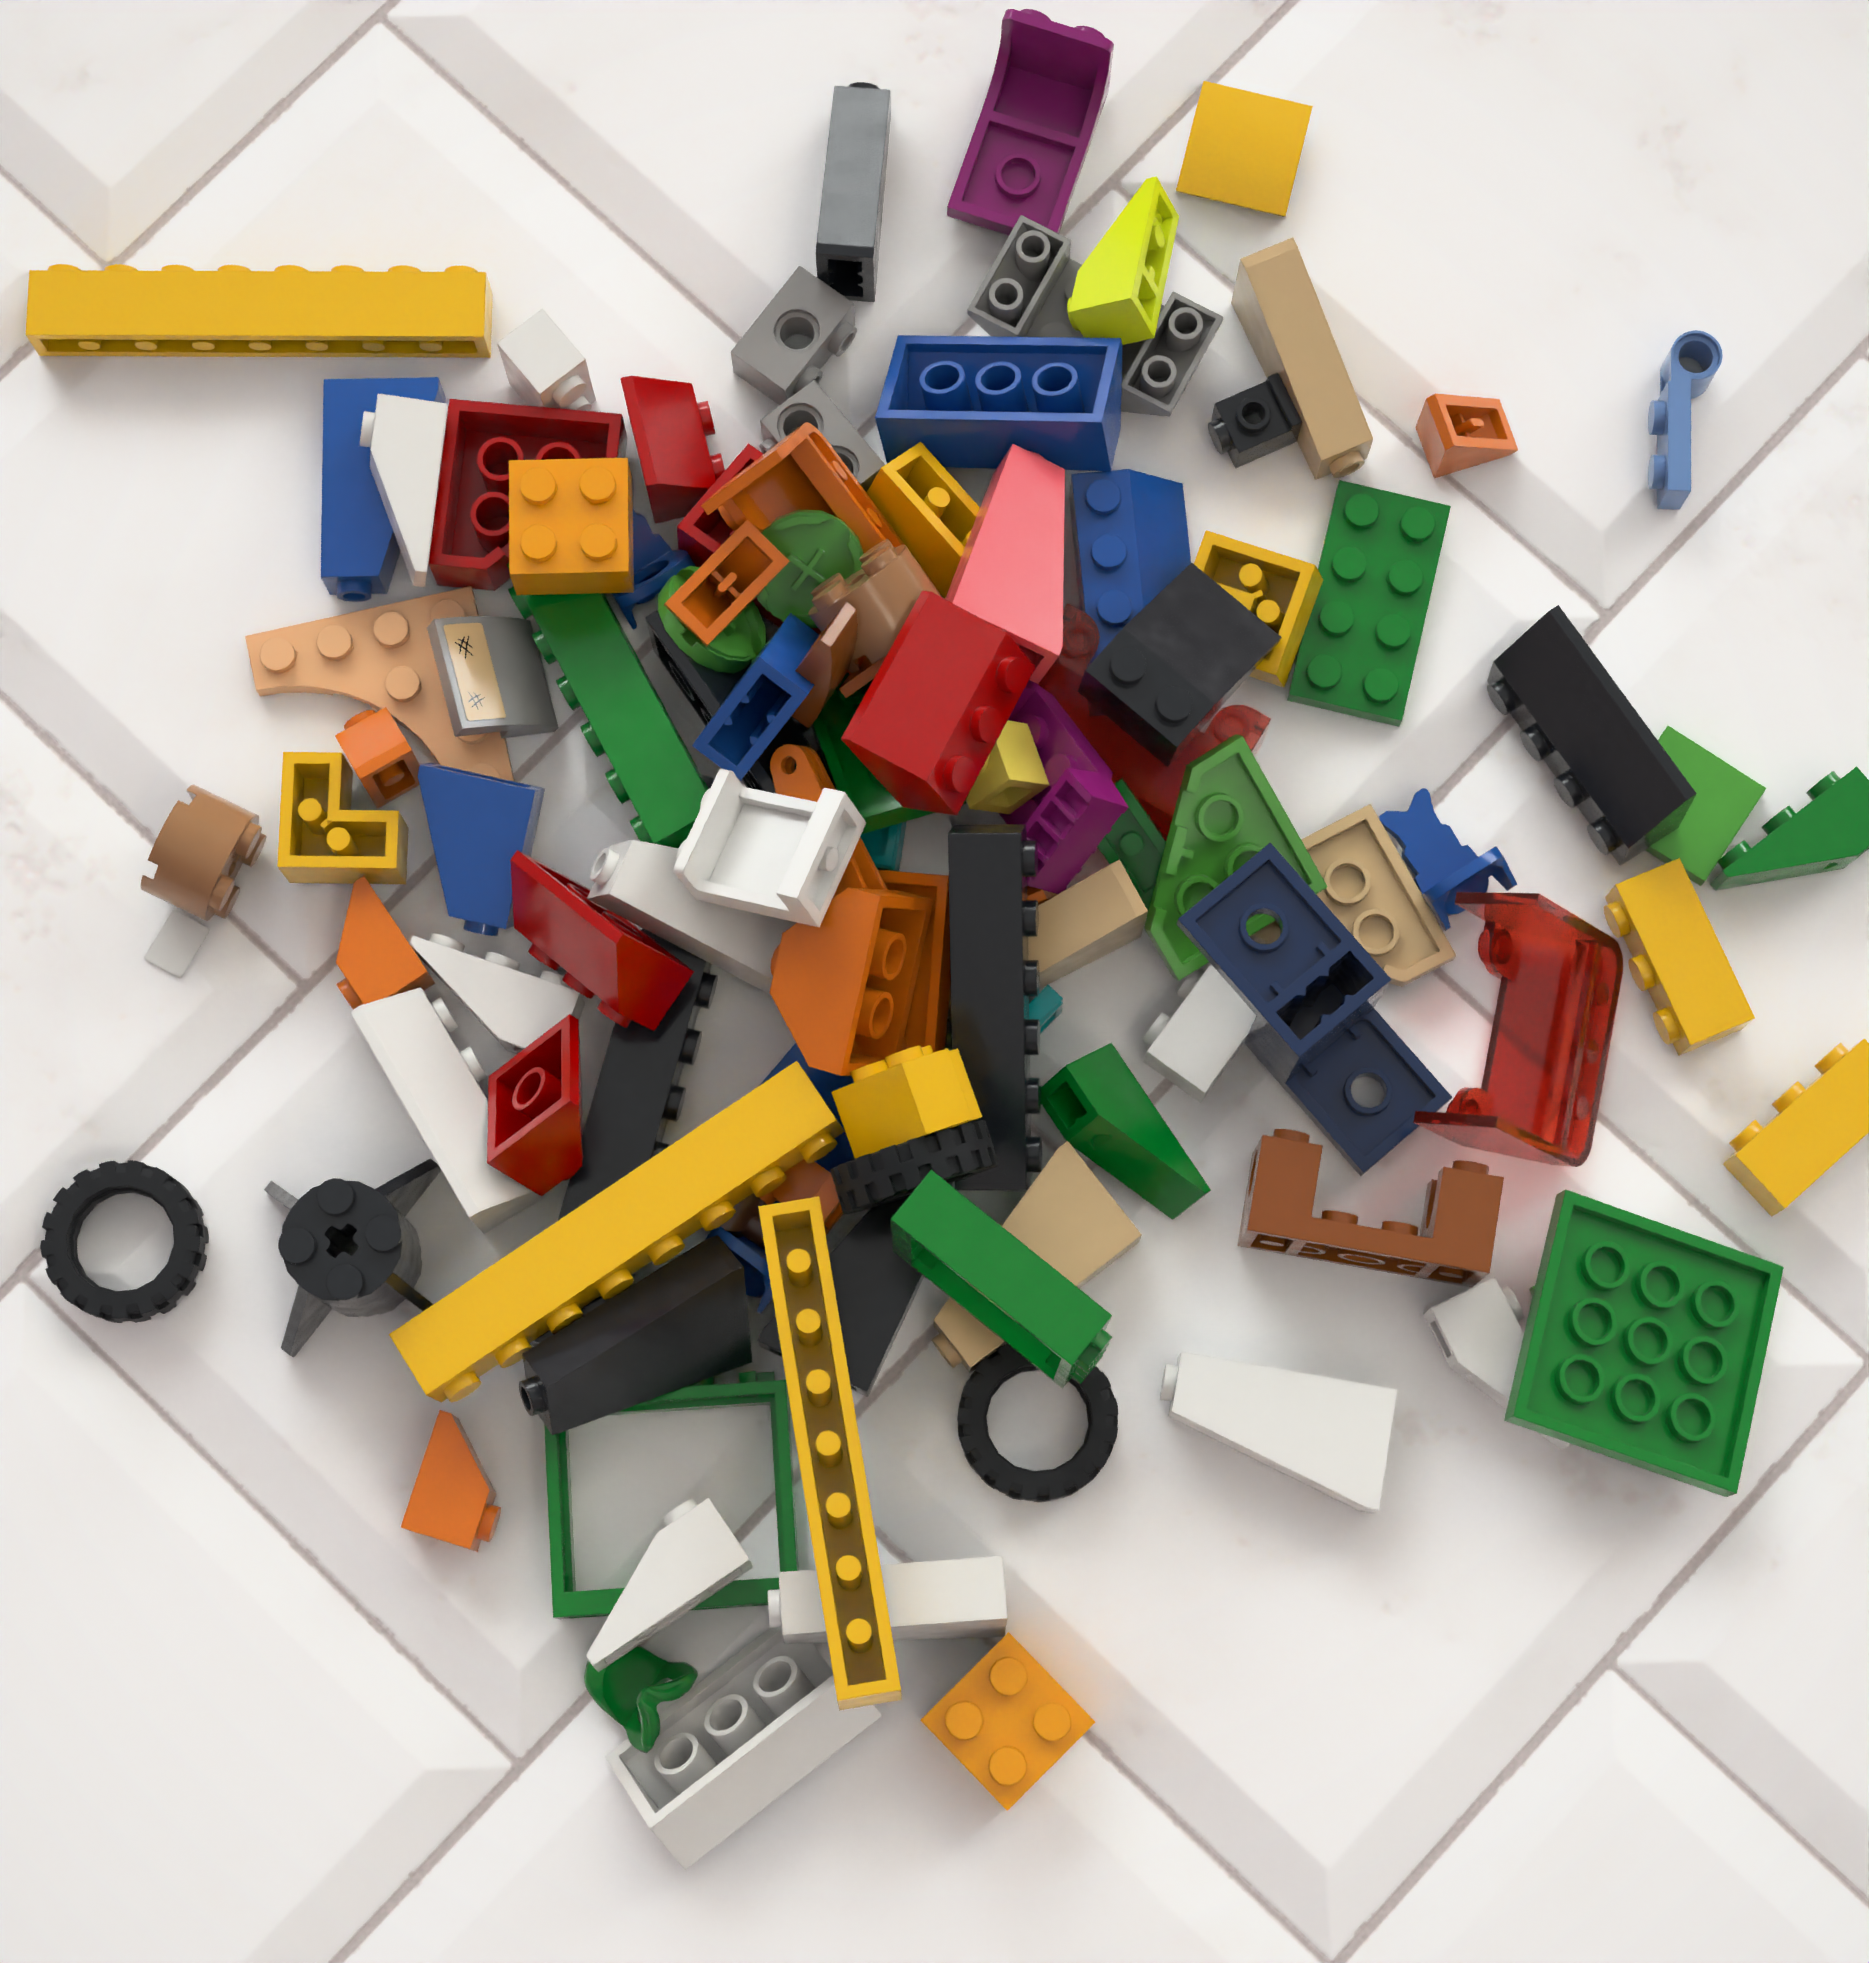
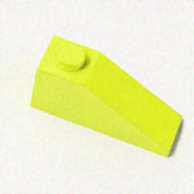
M1157 176L1147 178L1077 271L1073 294L1067 302V313L1072 327L1076 331H1080L1084 338H1121L1122 345L1155 338L1179 215Z

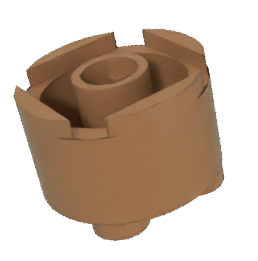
M885 539L859 558L862 563V569L853 573L845 580L840 573H836L811 592L814 597L812 599L814 606L809 610L808 614L821 632L846 602L856 609L858 623L857 641L848 668L850 673L860 670L857 658L865 655L870 663L873 664L888 654L922 591H931L941 596L906 545L894 548L889 539Z
M192 784L186 790L192 802L188 805L179 800L177 801L153 845L148 861L158 865L154 879L143 875L140 887L141 890L205 921L210 920L214 914L226 919L240 893V887L234 885L235 878L243 863L250 867L255 864L264 847L267 836L261 833L262 827L258 825L259 815Z

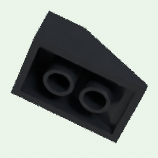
M1191 563L1127 623L1085 669L1077 692L1165 766L1169 767L1279 643L1282 637L1196 565Z

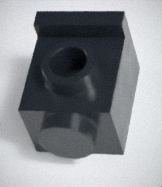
M1275 373L1268 376L1265 382L1215 403L1212 421L1208 423V430L1217 451L1221 455L1228 453L1236 469L1296 443L1302 426V420L1279 374ZM1257 412L1261 422L1251 424L1243 417Z

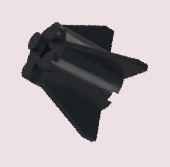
M430 1158L376 1189L359 1181H345L332 1178L324 1181L319 1186L311 1188L299 1200L273 1181H270L264 1190L290 1210L282 1225L278 1249L284 1260L287 1272L299 1285L281 1345L283 1351L294 1358L332 1309L347 1317H369L392 1311L405 1299L422 1312L433 1305L432 1302L414 1289L422 1270L421 1246L416 1229L405 1216L441 1172L439 1165ZM357 1244L359 1246L357 1251L352 1256L348 1254L350 1248Z

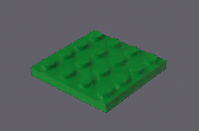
M1566 1189L1563 1190L1555 1198L1504 1421L1724 1497L1737 1494L1784 1267Z

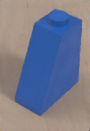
M790 613L749 666L692 746L720 768L733 771L741 781L813 688L814 684L795 670L819 634Z
M435 763L420 764L418 780L448 916L465 920L464 930L482 935L498 936L499 928L508 929L514 926L510 860L517 850L531 857L545 788Z

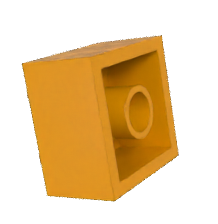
M628 458L509 460V575L516 595L634 593L633 483Z
M1009 1632L921 1719V1722L1007 1811L1095 1723L1087 1712Z

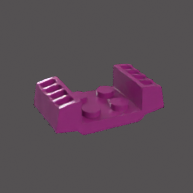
M1029 680L1008 720L1028 724L1049 786L1011 814L999 813V815L1006 824H1026L1027 840L1037 841V877H1027V886L1059 894L1066 890L1074 876L1080 873L1081 867L1090 855L1095 853L1096 847L1105 835L1110 833L1111 827L1121 814L1126 812L1129 806L1111 780L1113 772L1056 698L1037 683Z

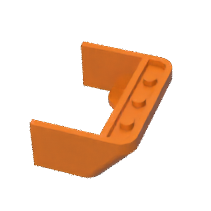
M805 422L723 485L701 505L707 515L718 509L726 524L733 531H736L746 520L762 532L777 517L798 509L822 510L843 520L858 536L864 553L885 539H889L894 548L905 545L828 440L815 426L808 422ZM865 655L857 658L860 670L854 673H850L847 670L846 673H849V676L839 688L845 698L874 679L885 657L873 664L870 663Z

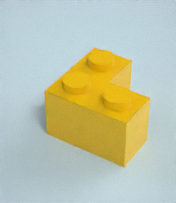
M1206 530L1194 565L1282 637L1279 643L1249 676L1284 688L1323 578L1314 564Z
M283 752L277 867L289 883L354 884L356 880L365 876L369 884H406L409 828L399 811L351 810L353 770L343 753Z
M918 1045L885 1057L886 1061L881 1060L851 1071L854 1083L831 1092L854 1158L874 1153L883 1148L898 1145L914 1138L930 1135L940 1130L954 1128L982 1117L958 1048L950 1051L947 1048L933 1053L931 1045L922 1048Z

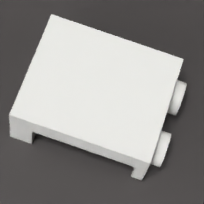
M720 769L711 788L703 795L700 812L687 839L682 842L677 851L673 871L696 900L820 927L863 832L866 821L848 795L843 791L824 788L818 802L745 787L733 771Z

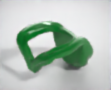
M638 1645L600 1672H597L588 1660L585 1668L584 1683L597 1705L624 1727L631 1745L643 1753H648L653 1748L660 1733L657 1705L660 1702L673 1701L682 1697L692 1688L698 1677V1672L692 1665L686 1662H668Z

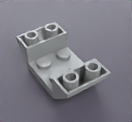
M1021 215L969 305L967 314L990 336L1084 338L1080 331H1076L1072 327L1067 313V302L1072 297L1077 271L1082 266V264L1070 259L1071 240ZM1173 291L1165 306L1161 304L1155 338L1122 345L1121 412L1170 417L1222 324L1224 317Z

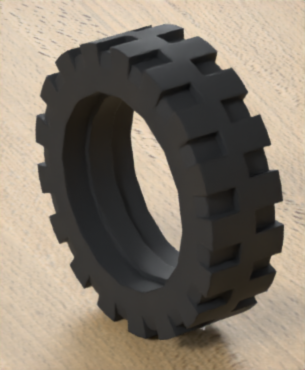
M980 1120L883 1148L877 1152L840 1164L830 1169L843 1214H851L909 1197L930 1170H933L947 1183H951L998 1166L999 1163L986 1121Z
M128 1160V1163L107 1161L99 1164L100 1168L91 1172L86 1169L73 1177L75 1182L68 1189L62 1187L56 1194L53 1201L57 1203L52 1213L46 1212L42 1228L46 1230L45 1240H41V1255L47 1261L48 1268L45 1270L50 1281L58 1287L61 1292L60 1294L71 1304L90 1315L114 1323H123V1321L144 1322L151 1320V1316L159 1312L165 1314L177 1306L175 1302L183 1294L188 1296L197 1284L194 1282L198 1271H203L206 1265L207 1255L204 1254L205 1243H209L208 1228L203 1223L202 1216L204 1214L198 1202L193 1199L189 1190L165 1171L139 1161ZM136 1193L150 1197L164 1208L173 1225L174 1245L168 1263L154 1280L138 1289L114 1291L100 1287L86 1275L78 1260L77 1238L84 1219L97 1204L114 1195Z
M1006 1344L998 1348L988 1358H984L977 1365L963 1388L959 1402L957 1422L958 1436L965 1453L964 1455L972 1469L988 1486L1006 1494L1005 1496L1012 1499L1048 1502L1070 1496L1097 1476L1106 1464L1115 1444L1118 1433V1405L1110 1388L1111 1384L1104 1372H1101L1097 1366L1081 1384L1074 1378L1068 1381L1076 1387L1083 1399L1088 1419L1084 1443L1072 1459L1055 1469L1031 1471L1014 1466L998 1453L989 1437L987 1424L991 1398L1005 1381L1021 1372L1039 1369Z

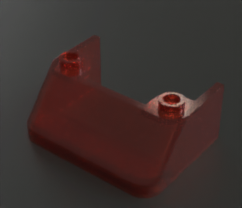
M1457 892L1455 904L1485 921L1484 931L1480 934L1478 940V954L1487 971L1501 980L1481 1089L1473 1087L1460 1089L1449 1103L1446 1113L1415 1111L1413 1123L1464 1147L1550 1165L1579 1167L1587 1160L1593 1143L1623 975V955L1620 945L1613 937L1539 893Z

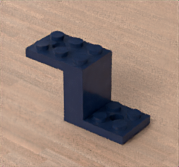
M1271 843L1266 845L1178 919L1177 926L1256 1015L1244 1042L1246 1046L1360 1176L1365 1174L1453 1098L1374 1009L1392 979ZM1257 914L1270 915L1280 926V937L1270 944L1257 943L1248 935L1246 922ZM1371 1077L1377 1080L1384 1092L1382 1103L1372 1108L1359 1105L1351 1094V1086L1356 1079Z

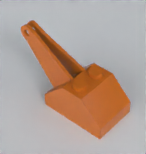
M786 744L779 747L773 753L770 761V771L776 794L818 802L824 788L836 790L820 757L812 748ZM861 837L820 927L796 922L795 925L783 932L781 942L773 953L770 966L773 978L769 993L808 1066L840 1076L851 1075V1071L881 1060L886 1061L885 1057L901 1051L934 899L905 891L888 890Z

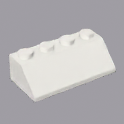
M419 987L360 1005L350 1011L462 1207L483 1234L545 1198L544 1195L536 1194L487 1164L488 1099L478 1082L488 1076L470 1046L461 1052L457 1048L449 1032L459 1026L441 997L431 1002L423 989Z
M782 1627L769 1628L659 1714L660 1733L653 1748L648 1753L637 1750L627 1738L604 1757L649 1829L686 1870L882 1715L875 1705L839 1711L828 1642L784 1644Z

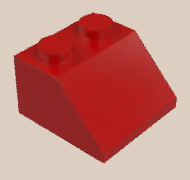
M632 375L622 377L620 380L654 523L683 518L725 471L721 453L710 455L705 436L715 434L708 400L697 403L692 383Z
M571 1014L567 1015L493 1072L488 1080L487 1164L540 1196H543L560 1182L570 1179L582 1167L583 1110L579 1019Z

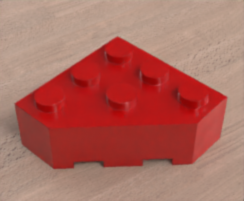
M449 399L429 557V566L437 585L458 588L471 586L472 589L495 591L511 579L506 565L509 563V460L625 458L628 437L622 414Z

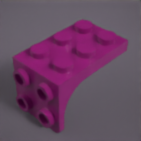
M1007 9L1002 19L1000 46L994 72L947 206L948 217L1010 235L1019 217L1022 215L1058 234L1060 233L1109 92L1114 43L1111 40L1105 38L1097 29L1089 26H1076L1073 28L1051 21L1047 15L1034 9H1022L1021 11Z

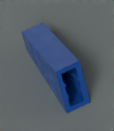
M439 377L324 379L321 579L329 594L336 595L340 600L362 602L371 599L372 594H387L401 552L369 467L371 448L360 446L364 411L375 413L378 394L446 403V396Z

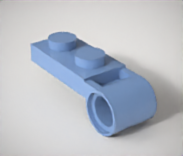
M1688 331L1675 340L1660 369V397L1658 400H1652L1649 406L1648 432L1649 435H1657V455H1651L1649 460L1648 487L1649 489H1657V509L1680 510L1691 492V399L1699 397L1706 391L1718 371L1723 358L1719 342L1712 335L1704 331ZM1687 357L1696 360L1701 365L1703 372L1692 373L1685 370L1680 364L1679 359Z

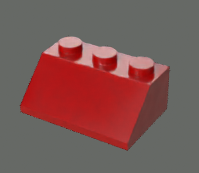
M922 591L841 740L903 808L957 816L1036 667L1007 632L931 591Z
M517 850L510 860L514 928L533 943L528 953L553 970L557 971L560 966L567 972L562 980L572 989L589 999L597 995L602 1000L597 1009L615 1023L627 1028L633 1020L655 1031L694 971L635 924L588 900L587 897L591 891L589 888Z

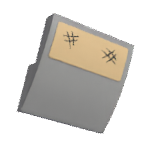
M468 616L434 619L430 623L427 630L455 737L500 732L501 738L555 732L559 728L538 647L532 637L534 632L530 620L499 616Z

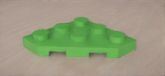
M1238 734L1233 735L1186 765L1144 926L1170 974L1178 981L1209 962L1177 926L1178 919L1269 843L1277 849L1316 894L1328 887L1244 737ZM1267 914L1252 916L1246 922L1248 935H1253L1275 921V919Z

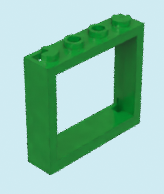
M930 1170L891 1218L893 1252L1062 1389L1071 1378H1074L1081 1384L1103 1358V1354L1110 1344L1112 1336L1105 1330L1112 1315L933 1170Z
M774 1371L742 1372L738 1374L739 1383L715 1384L714 1377L610 1414L623 1415L770 1405L780 1572L799 1571L790 1408L786 1380H775ZM544 1424L553 1618L560 1620L609 1616L624 1588L576 1591L569 1431L566 1430L552 1436ZM779 1577L734 1580L690 1611L768 1605V1590L779 1589Z

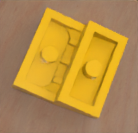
M1203 81L1176 192L1286 217L1313 106Z

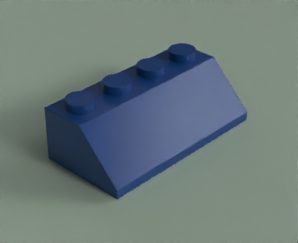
M898 335L875 416L886 462L889 463L919 442H922L944 468L996 469L1012 444H1015L1027 451L1041 455L1046 460L1065 470L1111 471L1121 430L1123 351L1121 338Z
M1131 469L1071 474L1069 504L1086 668L1127 623L1191 564L1183 483ZM1090 703L1091 715L1104 714Z

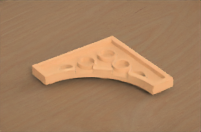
M471 586L245 636L255 688L260 697L280 693L306 692L332 696L335 693L365 702L377 711L386 707L394 721L409 729L418 737L440 765L515 781L506 738H501L500 732L454 736L427 627L434 619L479 616L475 595Z

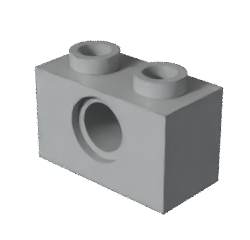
M799 265L731 350L733 373L778 405L784 403L813 380L819 384L823 376V371L820 369L832 354L837 357L841 356L856 336L854 303ZM795 334H803L812 339V342L802 349H792L784 344L788 337Z

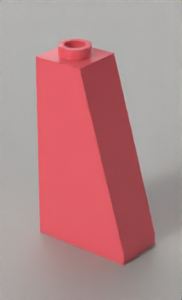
M1012 444L991 477L945 599L1007 632L1036 667L1029 680L1039 684L1059 657L1063 647L1065 469L1046 460L1035 452L1027 451Z

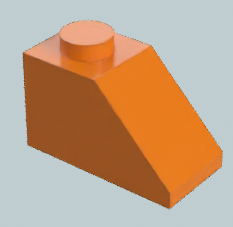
M386 707L376 713L374 710H366L353 716L345 723V730L335 735L377 809L419 786L418 772L420 764Z
M365 876L356 880L353 884L336 958V964L346 977L336 985L351 1008L355 1009L360 1005L419 987L424 991L434 985V980Z
M439 1410L401 1528L478 1552L481 1540L491 1542L499 1522L501 1507L493 1505L496 1492L459 1418L451 1413Z

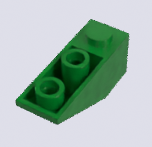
M1857 766L1841 779L1835 771L1829 773L1806 792L1812 801L1804 808L1795 813L1790 805L1761 827L1767 836L1751 848L1743 840L1720 858L1717 863L1723 870L1710 885L1717 891L1840 870L1847 867L1869 849V780Z
M1112 1042L1067 1064L1041 1087V1104L1066 1142L1068 1141L1075 1149L1172 1220L1180 1216L1211 1191Z

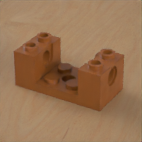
M1274 1129L1273 1136L1262 1135L1254 1149L1237 1246L1471 1288L1490 1273L1504 1177L1489 1175V1166L1472 1161L1457 1160L1453 1161L1452 1168L1443 1167L1438 1173V1179H1432L1427 1184L1420 1235L1417 1236V1226L1402 1222L1383 1221L1381 1229L1357 1225L1358 1216L1340 1211L1325 1210L1322 1211L1321 1218L1312 1217L1323 1145L1309 1143L1310 1135L1296 1130Z

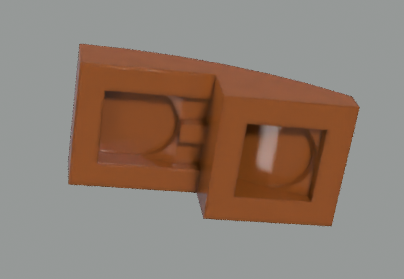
M847 602L820 633L795 670L814 684L809 694L792 714L793 718L808 729L817 719L843 680L854 654L857 641V612Z

